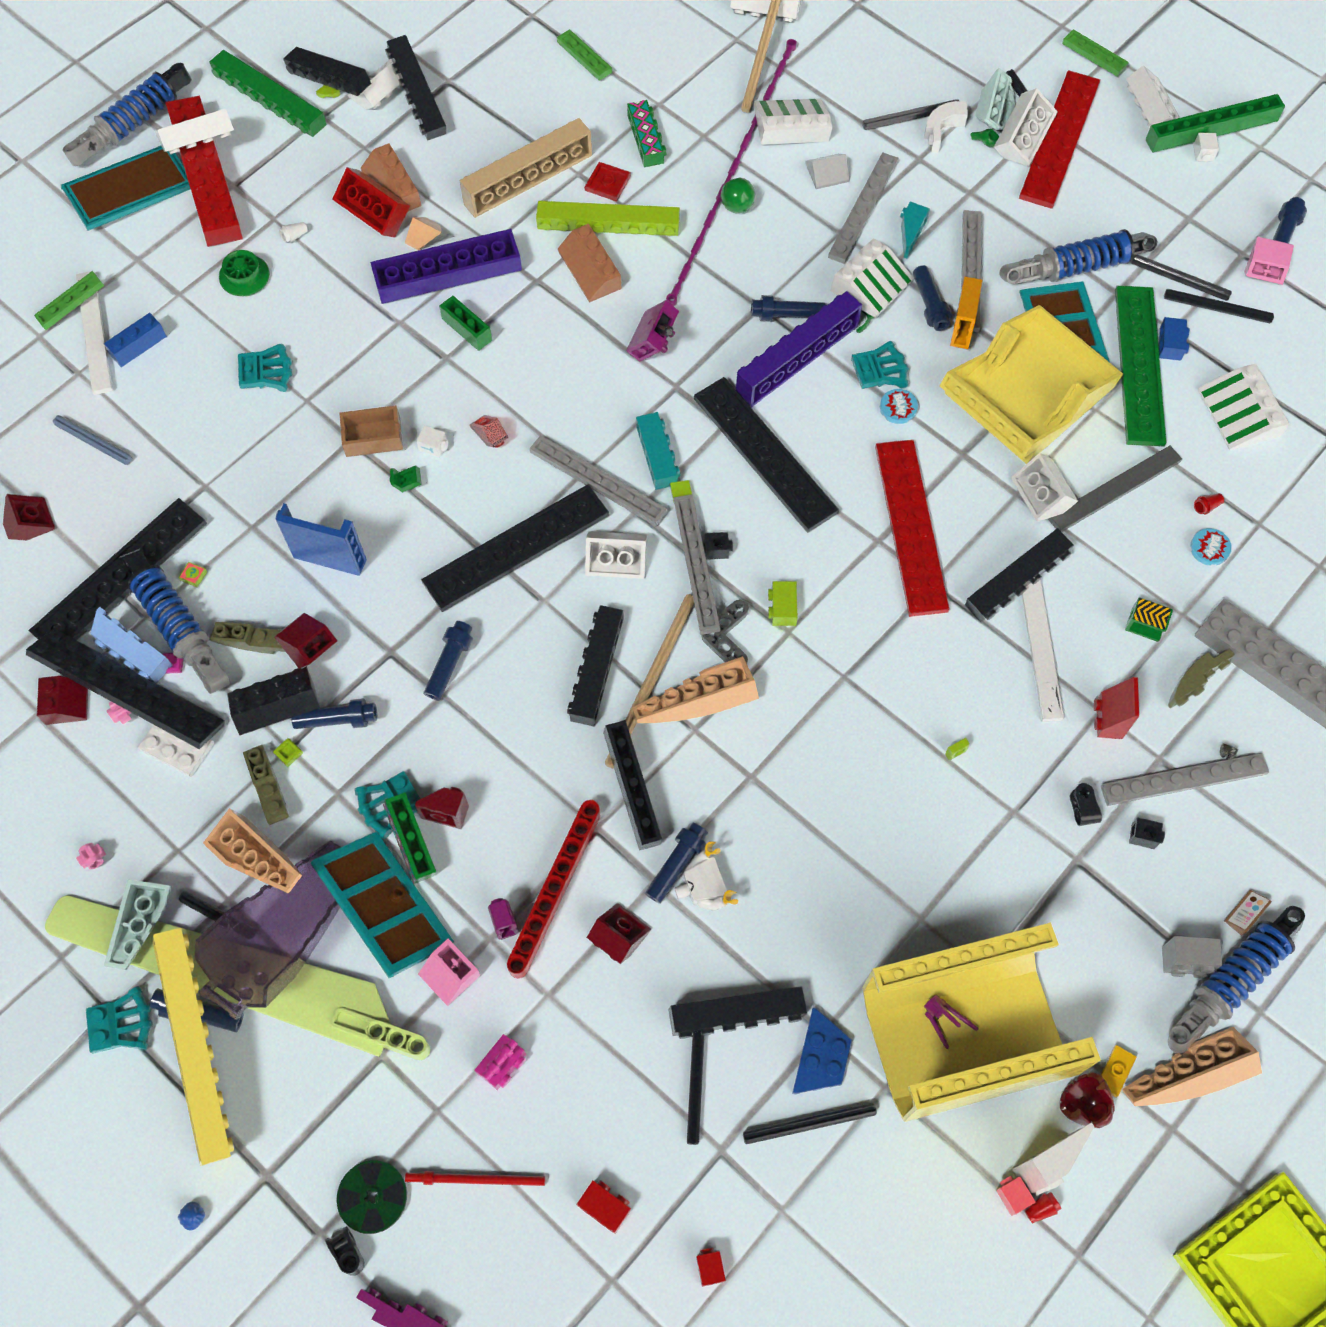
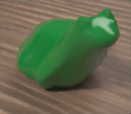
M991 128L970 134L972 140H980L989 147H994L999 138L996 131Z

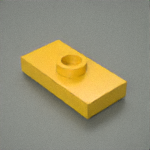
M1117 1045L1114 1046L1101 1073L1114 1097L1119 1096L1137 1058Z

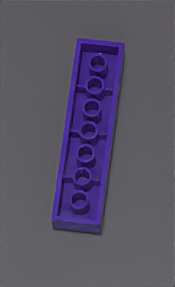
M512 229L370 262L381 304L522 270L521 258Z
M848 291L842 295H837L830 304L824 305L818 313L809 316L802 325H797L790 334L781 337L779 342L769 346L763 354L753 358L747 366L741 367L737 372L736 391L752 408L855 330L859 324L862 304Z

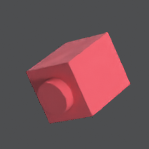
M1009 1176L999 1182L1002 1187L996 1191L1011 1216L1035 1203L1034 1198L1020 1176L1015 1179Z

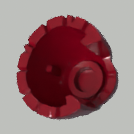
M1093 1072L1088 1073V1075L1083 1074L1077 1077L1076 1080H1073V1083L1066 1087V1091H1063L1060 1098L1062 1103H1059L1060 1110L1068 1119L1083 1126L1092 1123L1094 1128H1102L1112 1122L1115 1111L1114 1100L1107 1082L1100 1074Z

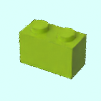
M772 581V589H768V601H772V607H768V619H772V626H796L798 618L797 581Z

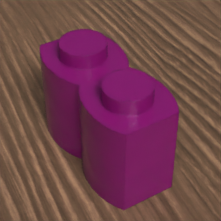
M503 898L491 901L488 911L498 939L503 940L517 935L519 931L509 901L503 900Z

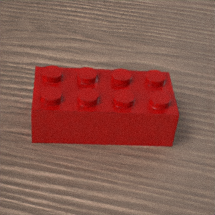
M346 167L332 200L381 235L394 238L410 208L409 204L360 170Z

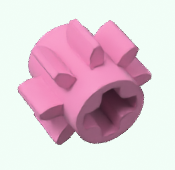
M113 702L108 703L110 709L106 711L114 723L121 721L122 724H125L131 720L130 711Z
M87 843L78 850L80 855L76 859L84 869L88 867L92 870L103 864L104 860L102 857L106 853L99 844Z

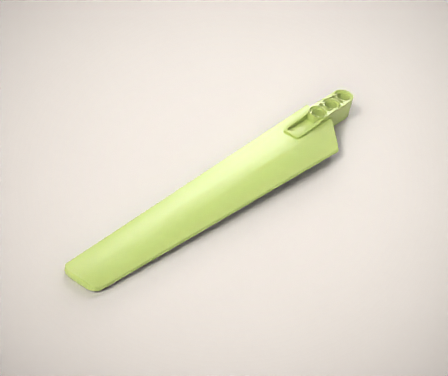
M63 896L56 902L48 916L45 930L49 935L107 956L119 910L73 896ZM157 921L130 965L159 975L152 942L153 934L181 927ZM181 928L182 933H187L189 950H186L187 956L192 955L194 968L191 975L192 978H197L200 991L380 1057L384 1048L415 1060H424L430 1054V1045L424 1037L391 1025L375 983ZM381 1028L383 1030L379 1037H373V1032L376 1029ZM397 1036H403L400 1044L393 1045V1041ZM419 1043L424 1044L420 1052L413 1051L415 1045Z

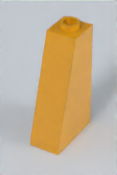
M964 276L950 346L963 349L969 348L983 281L981 279Z

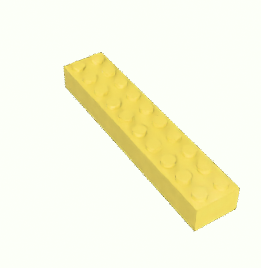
M178 928L153 934L152 942L199 1164L204 1166L231 1157L230 1152L234 1151L232 1138H227L225 1129L229 1128L227 1115L221 1113L220 1106H223L224 1101L221 1090H216L215 1084L218 1083L219 1078L216 1067H211L210 1061L213 1060L214 1055L212 1046L206 1044L209 1032L207 1023H202L201 1016L204 1013L202 1000H197L196 994L199 991L198 981L196 977L192 978L191 975L194 968L192 955L187 956L186 950H189L187 933H182V929Z

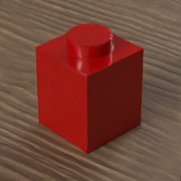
M714 1248L700 1250L701 1255L696 1256L702 1287L725 1282L720 1251L715 1252Z

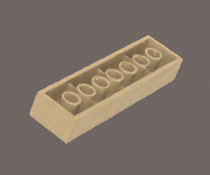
M577 118L532 143L511 152L509 155L494 161L488 166L459 180L465 207L476 218L591 157V131L580 118Z

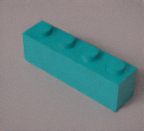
M658 412L637 416L636 428L655 490L670 487V483L678 482L680 470L673 462L675 461V454L673 450L669 449L670 438L668 434L664 433L666 429L664 419H660Z

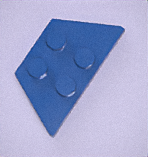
M812 1008L792 1092L795 1095L827 1087L841 1086L852 1039L816 1008Z

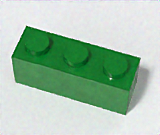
M452 295L439 305L442 320L475 349L480 351L492 341L490 327L455 296Z

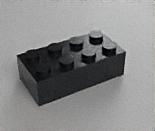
M307 666L227 693L230 715L239 735L320 708L315 685Z

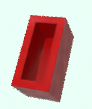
M592 1180L576 1205L612 1233L616 1234L631 1212V1208L628 1207L630 1202L620 1194L615 1197L609 1193L611 1188L601 1180L598 1183Z

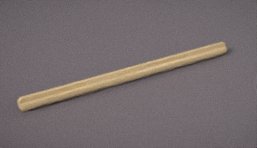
M771 0L741 106L742 112L749 113L751 110L781 0Z
M686 594L625 719L630 736L637 724L632 708L649 699L692 610L694 600L691 594ZM609 753L605 760V765L614 769Z

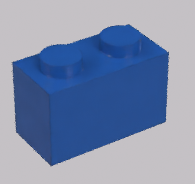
M1164 317L1159 328V358L1181 361L1184 354L1188 353L1189 343H1187L1190 329L1187 327L1186 319Z

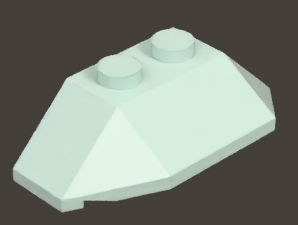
M1000 68L994 72L982 89L975 114L980 121L995 130H1003L1015 107L1014 91L1011 86L1012 79Z

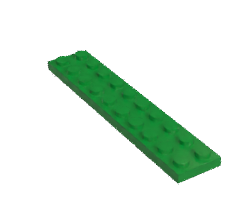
M1116 286L1115 299L1120 368L1123 373L1121 381L1126 445L1164 447L1167 442L1153 287Z

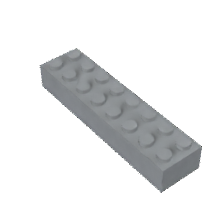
M1223 599L1194 637L1219 654L1230 648L1235 654L1230 660L1231 663L1326 729V669Z

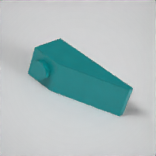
M911 201L907 208H903L900 218H902L903 254L906 259L923 230L930 208Z

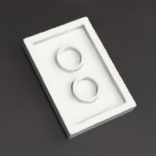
M153 725L138 746V750L192 778L214 745V742L210 739L204 746L197 749Z

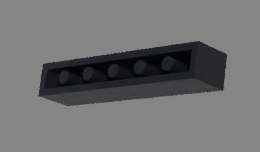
M403 35L386 41V55L393 62L392 68L395 75H399L400 87L406 91L407 103L413 107L412 113L414 119L420 123L419 130L421 134L425 135L427 141L445 135L446 124L407 36Z
M295 47L283 58L286 69L290 74L344 91L348 94L359 96L371 84L364 68L299 47Z
M1058 528L968 597L965 606L980 623L985 619L990 620L996 615L997 609L1000 607L1005 608L1012 602L1011 598L1015 595L1018 597L1027 590L1026 586L1030 583L1036 584L1042 578L1041 575L1043 573H1050L1057 566V562L1060 560L1065 561L1069 558L1074 544Z
M600 605L598 612H594L592 623H595L594 628L589 630L587 639L590 641L589 646L584 648L582 659L585 660L583 665L579 666L577 677L580 678L578 684L575 683L573 686L572 695H574L573 702H569L567 714L570 715L571 722L595 726L624 620L622 609Z
M626 720L605 725L603 734L638 849L640 851L658 846L663 839Z
M802 986L671 1005L668 1009L672 1036H679V1039L690 1038L692 1033L701 1032V1036L714 1034V1030L723 1029V1032H732L739 1026H745V1029H752L758 1027L759 1023H767V1026L780 1024V1020L788 1019L789 1023L801 1021V1017L807 1014Z

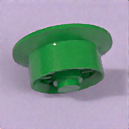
M236 250L224 258L219 272V282L221 287L231 295L249 296L264 288L269 280L270 272L268 265L260 257L247 250Z

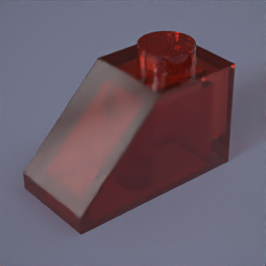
M483 415L470 424L471 429L486 446L498 448L505 443L504 440L509 438L496 417Z

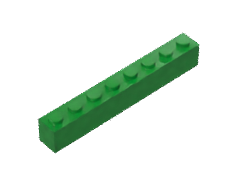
M224 49L209 61L212 68L211 71L216 78L224 80L229 86H233L240 93L246 94L254 102L257 101L265 109L271 110L279 118L282 117L290 125L299 128L304 134L307 133L314 137L327 125L322 111Z
M1278 94L1153 124L1150 126L1145 141L1152 153L1193 143L1198 133H1216V136H1221L1277 122L1285 108V104Z

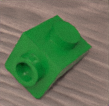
M415 465L401 472L395 468L390 469L391 485L402 493L422 485L420 468Z

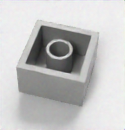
M1174 936L1162 946L1163 972L1171 973V976L1174 977L1192 974L1194 978H1206L1207 975L1214 973L1216 969L1222 966L1220 939Z

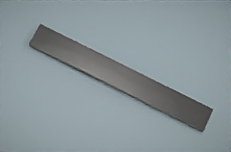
M1169 445L1077 499L1078 502L1065 513L1048 518V520L1055 529L1058 528L1063 532L1179 464L1182 458Z

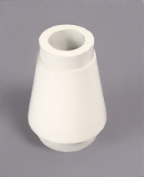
M304 222L283 225L279 229L280 236L285 243L293 242L308 231Z

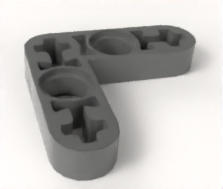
M743 600L734 601L718 614L719 621L722 618H727L731 622L730 625L722 626L720 624V632H715L714 638L712 636L707 637V634L701 635L703 642L724 662L742 656L746 663L748 662L747 655L726 636L728 632L748 615V604ZM736 607H737L738 609L743 608V612L738 611V612L735 614V612H736ZM721 644H727L729 645L730 650L727 652L720 651L719 646Z

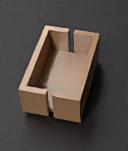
M397 405L339 413L342 447L346 457L403 450L401 421Z

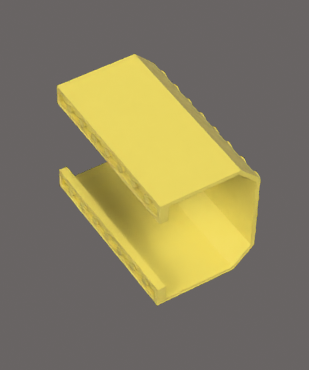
M1051 922L872 969L862 987L866 1014L893 1102L904 1122L1077 1076L1101 1061L1093 1037L1063 1045L1036 972L1034 955L1035 952L1055 948L1059 945ZM935 995H938L940 999H944L948 1005L976 1025L978 1031L972 1029L951 1012L949 1013L961 1024V1027L958 1028L945 1015L939 1019L935 1016L934 1018L949 1045V1049H946L932 1023L925 1016L927 1010L924 1008V1005Z

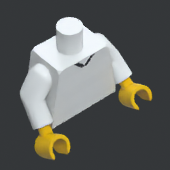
M710 841L706 844L705 849L696 855L686 867L683 873L685 884L674 887L678 900L690 896L694 906L698 905L700 908L716 911L727 906L729 903L736 905L738 900H731L732 895L737 892L726 889L715 857H711V854L717 855L721 850L717 848L713 851L712 846L716 842Z

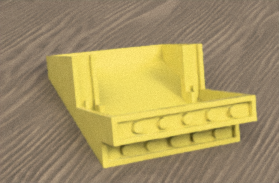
M1038 305L1002 323L987 351L948 371L939 386L948 397L1027 464L1116 386L1123 373L1042 306Z

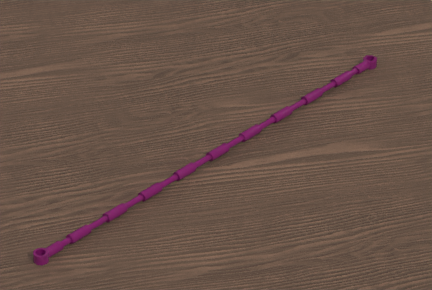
M787 40L783 59L779 62L774 73L775 76L763 96V101L770 100L778 77L781 76L786 66V60L789 59L792 51L796 50V40ZM756 114L751 122L752 125L748 133H746L740 145L739 153L731 164L728 176L716 196L715 204L703 224L704 227L691 249V255L682 268L678 282L674 285L672 292L666 296V301L670 302L673 306L677 304V296L682 288L681 284L685 281L691 268V263L704 241L703 237L716 215V210L721 202L722 187L734 176L740 164L741 156L749 145L752 133L757 126Z

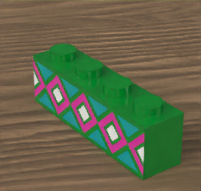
M647 100L627 103V116L644 168L664 164V156L667 155L666 147L661 144L662 136L661 132L657 131L658 124L657 120L653 119L654 112L652 106L649 107Z
M406 793L385 799L383 807L413 884L434 877L436 869Z

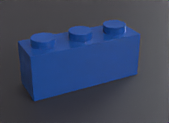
M149 312L106 341L104 345L110 356L122 368L167 336L161 324Z

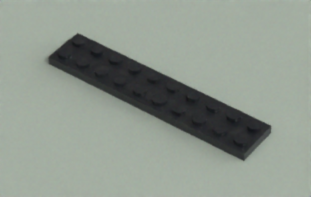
M725 377L694 394V400L807 533L839 513L836 505Z
M589 484L422 578V584L441 612H444L608 517L609 511Z
M178 498L28 631L39 640L55 628L78 640L93 626L95 614L99 607L108 613L131 592L127 586L131 577L121 565V556L140 549L150 565L160 566L207 524L206 520Z
M55 628L26 649V655L197 749L204 746L224 727L225 720L159 684L141 677L135 671Z

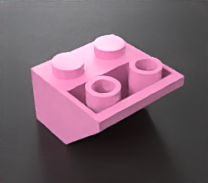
M1257 236L1244 271L1246 276L1283 285L1290 267L1294 245Z
M449 939L430 955L418 973L447 1006L481 976L478 969Z

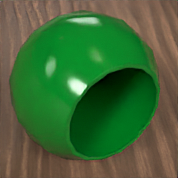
M739 177L730 180L722 187L720 197L722 204L728 211L744 213L754 204L756 194L751 182Z

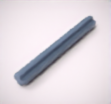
M57 415L53 419L55 426L125 465L132 461L130 454L64 417Z

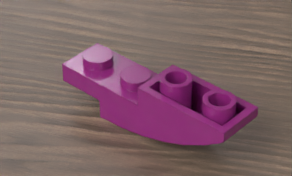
M369 1287L368 1291L361 1289L356 1297L376 1310L371 1320L385 1327H447L446 1325L448 1324L447 1320L438 1315H435L434 1318L427 1315L428 1309L416 1302L414 1306L407 1304L402 1312L400 1311L402 1308L400 1304L391 1299L388 1303L380 1299L382 1294Z

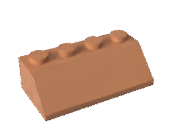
M390 143L373 149L361 166V171L409 204L410 208L408 211L420 207L421 202L418 190Z
M586 224L572 230L558 247V252L589 303L622 289L621 275L590 225Z

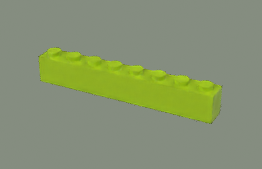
M538 201L536 222L537 229L572 231L589 224L592 230L597 233L678 236L680 207Z

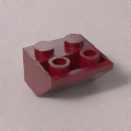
M306 613L301 614L274 636L298 668L310 665L338 641L325 624Z

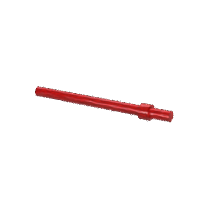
M425 1170L424 1173L406 1172L405 1182L423 1183V1185L454 1183L545 1186V1176L446 1174Z

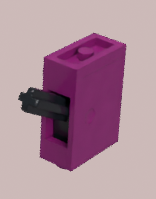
M666 300L646 310L626 351L639 362L660 351L666 353L668 347H666L668 341L666 339L668 336L672 338L675 335L672 326L679 311Z

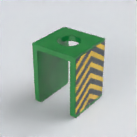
M1138 598L1131 609L1125 631L1159 642L1162 632L1167 631L1173 610Z

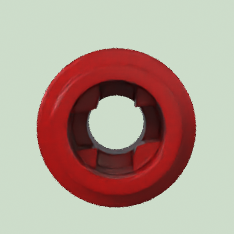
M1221 493L1200 496L1194 502V509L1198 514L1207 515L1224 503V497Z
M1049 1192L1048 1194H1042L1034 1204L1025 1210V1213L1033 1224L1057 1215V1211L1062 1208L1053 1193Z

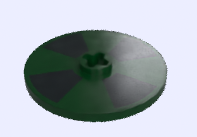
M378 1160L365 1161L354 1166L345 1174L338 1187L336 1202L339 1215L348 1227L363 1234H376L392 1227L401 1217L407 1202V1187L400 1172L392 1165ZM369 1191L378 1194L375 1197L374 1203L366 1201V1198L369 1197Z

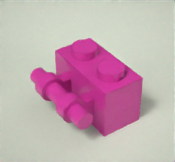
M503 1034L474 1071L498 1091L500 1087L504 1088L512 1078L510 1074L515 1068L518 1070L526 1060L524 1058L526 1055L525 1050L518 1046V1043L512 1038L510 1039Z

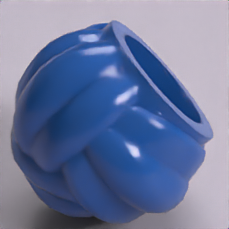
M197 1202L187 1203L180 1210V1214H178V1220L186 1230L198 1228L205 1217L203 1208Z

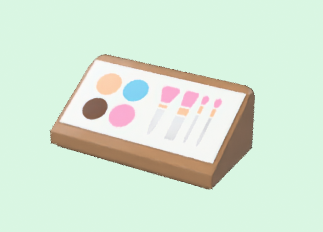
M1249 890L1224 922L1242 936L1252 927L1272 901Z

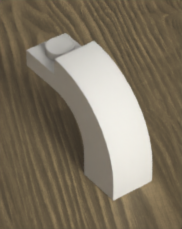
M967 101L945 103L932 111L928 117L924 139H928V145H931V153H938L942 130L948 127H965L968 115Z

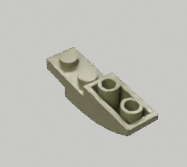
M215 622L210 637L212 642L237 649L266 654H274L275 651L285 652L274 638L281 631L278 629L254 628L251 624Z
M1230 648L1215 658L1209 652L1199 658L1176 685L1170 697L1168 707L1170 709L1176 705L1180 707L1189 701L1188 697L1200 695L1205 690L1204 686L1208 679L1216 674L1214 671L1218 669L1222 671L1231 664L1230 660L1235 654Z
M263 744L244 751L243 755L267 823L272 825L288 818L289 814L285 806L283 794Z

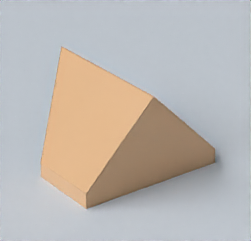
M413 217L405 244L421 250L428 242L442 233L440 224L426 217Z

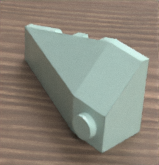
M127 880L105 959V967L128 969L164 912L171 886Z

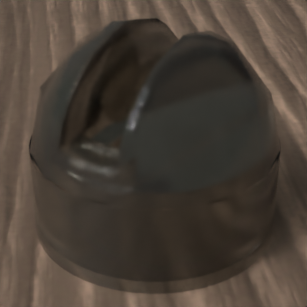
M1222 743L1219 753L1222 758L1226 757V760L1233 759L1239 749Z

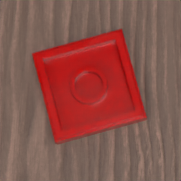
M598 162L585 185V191L617 202L631 177V172Z

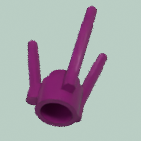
M935 995L924 1005V1008L927 1010L925 1016L932 1023L946 1049H949V1045L934 1018L935 1016L939 1019L945 1015L958 1028L961 1027V1024L949 1013L951 1012L972 1029L978 1031L976 1025L948 1005L944 999H940L938 995Z

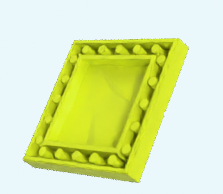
M1284 1172L1277 1173L1172 1255L1225 1327H1326V1224Z

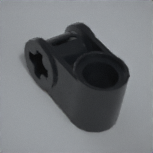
M1087 783L1079 784L1070 793V801L1077 825L1084 826L1100 823L1102 821V814L1094 789Z
M347 1226L333 1238L328 1237L325 1239L329 1251L342 1272L350 1276H356L362 1272L365 1262L357 1247L354 1236ZM351 1257H355L357 1260L356 1266L352 1270H348L347 1261Z

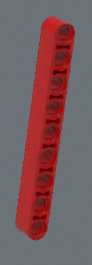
M586 800L581 805L508 958L507 968L510 975L514 978H523L528 973L600 819V808L594 800ZM588 809L596 811L593 815H587L585 812ZM581 827L587 829L584 834H578L576 831ZM571 846L578 847L575 853H569L567 850ZM562 865L569 866V870L566 872H560L558 869ZM553 884L560 885L558 891L553 892L549 890ZM549 903L551 908L548 911H542L540 909L541 905ZM534 923L542 924L541 929L538 931L531 929ZM526 942L533 944L532 948L528 951L521 949L522 945ZM516 962L523 963V968L519 971L512 970V966Z

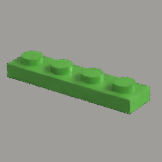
M570 29L557 37V43L599 81L612 73V67Z
M1074 29L1063 39V45L1117 77L1128 66V61Z
M91 271L34 316L41 326L47 330L100 290L104 284Z

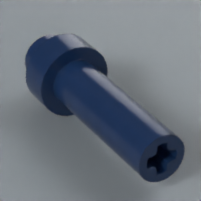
M1293 197L1283 203L1278 214L1280 223L1273 240L1285 243L1290 242L1296 226L1303 223L1307 213L1305 201L1302 198Z
M925 265L918 266L914 269L913 276L926 306L924 311L926 322L930 327H934L936 331L945 330L949 327V320L952 317L949 305L941 301L928 267Z
M761 295L760 300L752 299L751 316H758L760 321L771 322L773 317L808 319L809 316L818 313L826 304L825 302L774 300L773 295Z
M456 621L453 627L446 629L442 638L446 644L423 692L425 696L436 701L441 700L462 651H468L473 641V637L470 635L473 628L469 624Z
M364 698L352 699L349 705L318 708L292 717L291 722L294 729L351 724L353 728H363L368 726V722L377 721V707L374 702L366 703Z
M692 822L688 829L682 828L675 838L678 843L645 891L646 896L661 904L693 855H698L705 849L706 842L704 839L708 832L703 827Z
M157 988L152 995L150 1008L158 1010L159 1017L169 1019L163 990ZM202 1001L204 1009L203 1016H201L202 1023L206 1022L211 1026L238 1032L243 1021L244 1014L242 1012Z

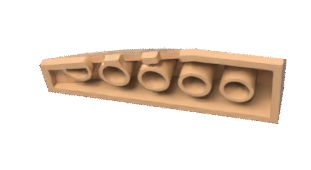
M742 656L704 669L699 672L700 676L692 680L687 678L682 681L683 685L675 689L670 687L665 690L662 696H653L634 706L632 709L637 723H661L697 718L759 699L755 680L744 657Z
M230 808L203 842L225 865L286 893L292 890L302 876L289 858L248 818Z
M1234 1027L1194 1042L1184 1053L1173 1055L1172 1061L1166 1065L1160 1064L1155 1067L1154 1073L1150 1075L1144 1074L1123 1088V1093L1134 1106L1158 1105L1204 1096L1262 1074L1259 1052Z

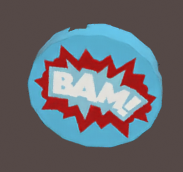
M893 389L886 392L880 402L881 414L889 422L895 424L907 423L915 417L918 409L915 396L903 389Z
M1207 528L1200 530L1195 534L1190 543L1193 556L1205 565H1220L1227 560L1231 553L1229 538L1217 529Z

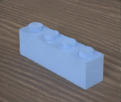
M101 607L97 609L90 633L96 639L94 643L102 650L105 648L110 650L108 653L116 660L120 658L124 660L123 664L127 668L138 670V674L141 677L157 683L166 673V670L172 667L169 660L144 641L142 643L143 641L134 632L128 631L114 617L111 619Z

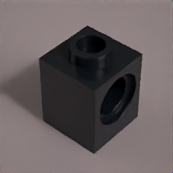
M728 532L704 534L706 560L729 559V551H733L732 539L729 540Z
M1137 817L1131 825L1129 844L1155 849L1160 843H1163L1165 838V831H1162L1163 823ZM1144 830L1149 831L1152 837L1146 836Z

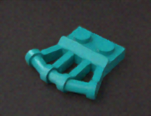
M888 341L875 350L852 354L851 361L861 389L874 386L881 387L884 384L896 385L899 388L908 387V365L904 363L905 357L903 353H900L894 347L895 344L892 341ZM885 352H889L891 354L888 356L878 358V356ZM889 363H896V364H897V365H895V366H890V367L881 368V365H884V364H889ZM895 373H899V374H900V375H899V378H898V377H889V376H886V375H891V374H895Z
M277 344L264 351L238 354L240 389L260 387L261 389L266 386L286 392L288 380L292 376V369H290L292 359L288 357L284 344ZM276 354L280 356L278 358H269ZM283 366V368L264 370V367ZM282 376L280 381L266 379L270 377Z
M404 771L387 781L384 780L380 785L355 788V795L358 796V812L364 816L366 826L377 831L383 839H386L393 831L390 823L385 827L379 823L387 817L386 812L383 810L373 815L371 810L382 805L385 799L406 793L413 813L417 812L415 804L421 798ZM380 792L385 793L367 803L366 795Z
M140 986L132 988L126 995L115 1002H107L106 1004L86 1008L90 1053L94 1054L119 1047L147 1050L148 1044L146 1042L150 1028H152V1021L149 1020L151 1009L141 994L143 991ZM133 999L138 1006L134 1009L118 1012L119 1008ZM140 1016L139 1023L120 1027L119 1020ZM140 1031L138 1040L135 1042L121 1040V1035Z

